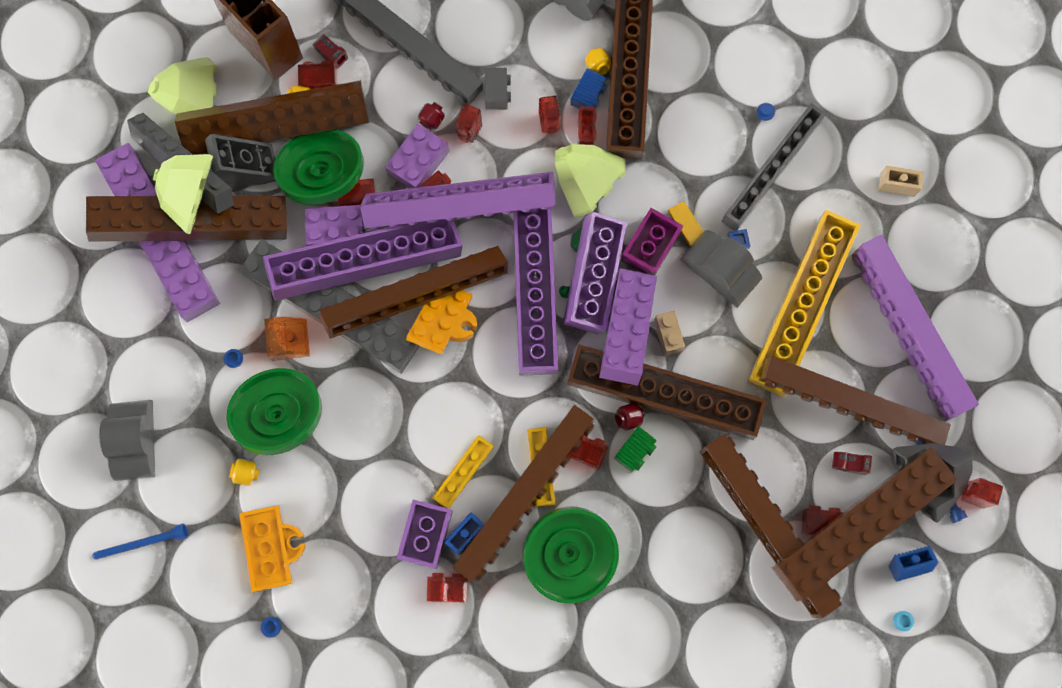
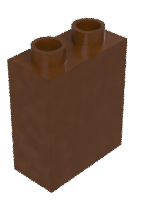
M214 0L229 32L275 81L303 59L288 17L272 0Z

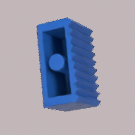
M587 68L571 96L570 105L590 114L592 109L596 110L600 101L598 99L599 95H604L608 87L606 84L607 77Z
M470 512L444 543L457 555H461V552H464L466 546H469V543L472 542L485 524Z
M928 545L927 547L924 546V548H917L916 550L913 549V551L909 550V552L906 551L905 553L902 552V554L894 555L888 567L894 580L897 582L933 572L938 564V560L931 546Z

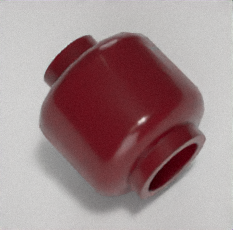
M435 102L433 104L425 103L418 114V119L420 120L418 123L430 131L437 129L445 118V114L441 111L443 107Z
M635 403L621 406L616 411L615 422L618 427L625 431L640 427L645 417L644 410Z

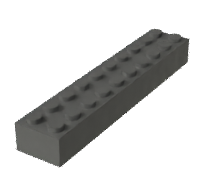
M261 239L239 270L244 276L272 293L263 256L282 251ZM339 286L282 300L322 324L319 310L343 302L346 299L354 298L355 296ZM389 317L340 335L401 374L420 347L406 340L410 330Z

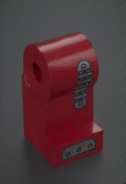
M324 34L312 44L314 49L337 70L348 60L346 50L341 46H337Z
M834 452L833 469L860 475L870 474L871 455Z

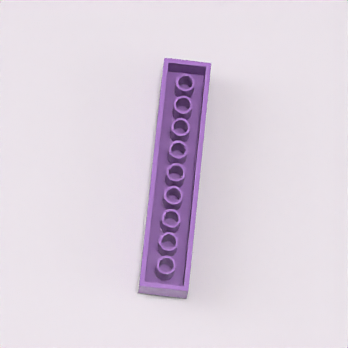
M129 142L95 160L114 196H157L152 179ZM139 241L182 319L189 322L221 304L186 241Z
M545 172L368 193L360 205L364 228L379 229L382 226L388 225L389 227H397L405 223L415 225L423 221L434 223L440 219L452 221L457 219V217L469 219L474 218L476 215L492 216L500 212L511 214L517 210L529 212L535 208L551 209L552 206H556L554 173Z
M535 208L529 212L517 210L513 214L519 375L557 374L558 357L551 209L543 210L541 208Z
M440 219L434 223L423 221L415 225L402 224L397 227H389L263 256L273 298L276 301L460 257L463 245L454 220Z
M882 234L861 244L852 254L853 263L856 267H859L863 281L866 284L868 283L872 297L880 305L881 313L890 322V329L899 338V345L908 354V360L917 370L920 382L926 386L929 398L935 402L939 416L947 421L978 406L976 398Z

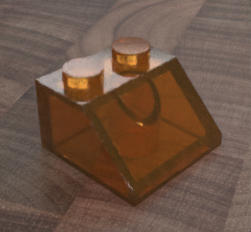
M293 317L264 319L267 357L271 361L310 357L307 319Z

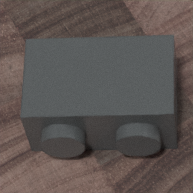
M485 68L486 109H507V103H511V91H507V86H511V74H507V68Z

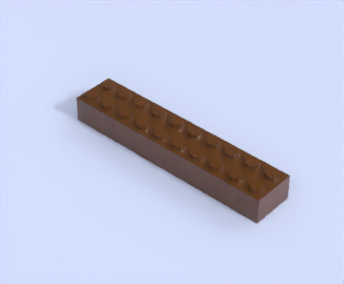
M615 0L606 151L626 159L642 160L644 154L653 0Z
M360 80L177 113L174 122L181 145L192 155L208 152L205 140L210 134L267 142L369 123V115Z
M86 196V234L89 242L287 239L286 196H233L234 205L218 214L201 200L191 234L186 233L160 207L157 196Z
M578 345L567 382L568 386L629 404L635 403L642 408L750 440H754L758 436L767 402L766 399L648 364H643L642 376L638 385L599 378L604 351Z
M574 404L452 568L471 582L479 581L484 577L487 572L485 570L486 566L493 564L498 558L499 554L497 551L500 547L505 548L511 540L509 535L512 531L517 532L523 524L521 521L525 514L527 516L530 515L535 508L533 505L537 498L541 500L547 492L545 489L549 482L553 484L559 476V473H557L560 467L564 468L571 458L569 456L572 451L576 452L582 445V437L584 435L588 436L594 428V418Z
M723 434L700 451V454L777 564L803 544V541L799 537L796 538L793 534L792 525L788 520L782 518L780 515L782 513L781 509L776 503L773 504L771 502L768 490L764 486H760L757 481V474L752 469L749 470L745 457L741 453L738 454L734 448L736 445L732 438ZM828 582L805 600H802L812 618H824L842 605L839 593L835 589H831Z
M932 447L922 451L771 568L796 601L805 600L958 479Z

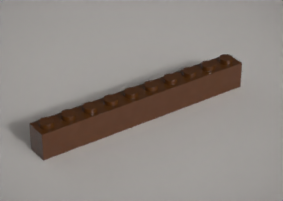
M499 246L488 248L482 252L454 260L446 265L418 273L410 278L382 286L374 291L346 299L332 306H327L319 310L321 322L329 339L508 274V261Z
M771 356L765 359L759 381L764 382L765 386L776 389L777 387L783 389L782 392L785 394L799 395L801 400L819 403L818 406L825 409H836L838 414L845 416L849 414L854 416L856 421L870 422L873 427L878 429L886 428L890 430L889 433L897 436L902 434L907 436V440L912 442L922 441L925 444H946L951 426L950 423L777 357Z

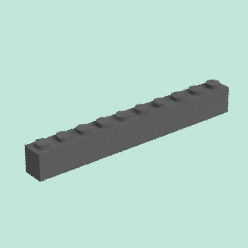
M334 0L337 5H343L351 16L358 17L365 27L369 26L379 38L383 37L386 39L389 46L392 48L396 47L404 58H410L418 69H424L432 80L439 81L446 91L453 92L460 102L470 105L483 91L482 81L379 0Z

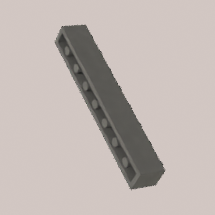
M813 103L809 105L728 209L721 222L734 231H737L817 129L827 113Z
M141 113L127 120L131 138L160 164L176 155H192L146 114ZM210 170L201 200L218 214L234 205L232 190L228 184Z

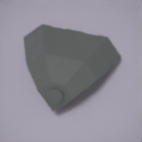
M937 443L895 447L893 449L894 465L897 470L922 451L932 447L958 479L920 509L923 514L938 523L964 493L973 472V457L958 447Z

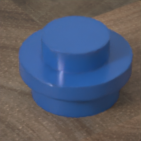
M762 103L757 108V116L762 121H769L775 115V108L770 103Z
M230 349L224 355V363L230 368H237L243 362V354L237 349Z
M268 617L261 623V632L266 637H275L281 631V623L275 617Z

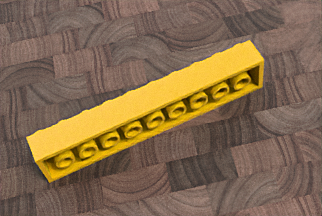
M825 210L821 215L747 382L782 398L786 395L782 392L783 389L777 387L776 389L765 386L764 382L759 381L765 359L774 356L800 366L859 231L860 224L828 210Z

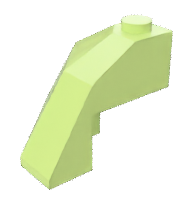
M208 57L173 63L155 76L153 82L149 85L148 93L156 102L174 114L213 107V98L216 97V83L213 82V76L217 73V66Z
M571 144L555 151V166L559 182L575 218L593 212L597 207L596 203L601 197L605 198L613 189L612 184L617 178L621 179L625 175L624 158L597 146Z
M176 155L162 162L160 170L156 169L153 180L156 181L155 191L160 207L188 234H191L205 182L211 168L212 155Z

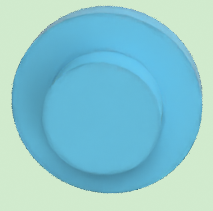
M899 611L894 615L893 624L899 631H909L914 625V619L909 612Z

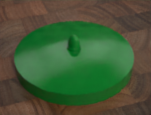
M333 129L296 136L290 140L278 153L274 162L273 173L279 189L290 200L308 205L324 204L342 197L357 184L363 173L364 158L359 144L352 136L343 131Z
M287 368L269 369L253 375L234 392L227 408V425L236 442L247 451L259 455H278L298 447L311 436L320 421L322 402L314 383L306 375Z
M569 506L548 512L532 526L523 545L522 560L527 577L540 594L555 602L579 603L596 596L609 584L617 569L619 547L613 530L602 517L586 508Z

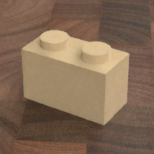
M886 166L880 173L878 191L915 197L922 190L924 172Z
M675 310L656 315L654 324L664 356L683 352L685 344Z

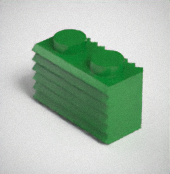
M638 426L613 459L631 473L635 469L639 471L645 463L642 460L645 455L648 454L650 456L657 448L654 445L657 440Z

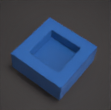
M747 229L728 232V237L738 241L746 249H750L751 245Z

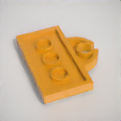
M462 290L424 304L406 340L442 355L449 341L465 342L471 339L474 332L464 330L462 327L469 326L472 330L476 331V317L467 309L473 294Z
M279 505L239 513L252 592L293 584L290 564L296 562L303 555L306 544H300L298 547L293 548L290 545V541L293 537L303 538L305 537L304 534L295 526L283 524Z

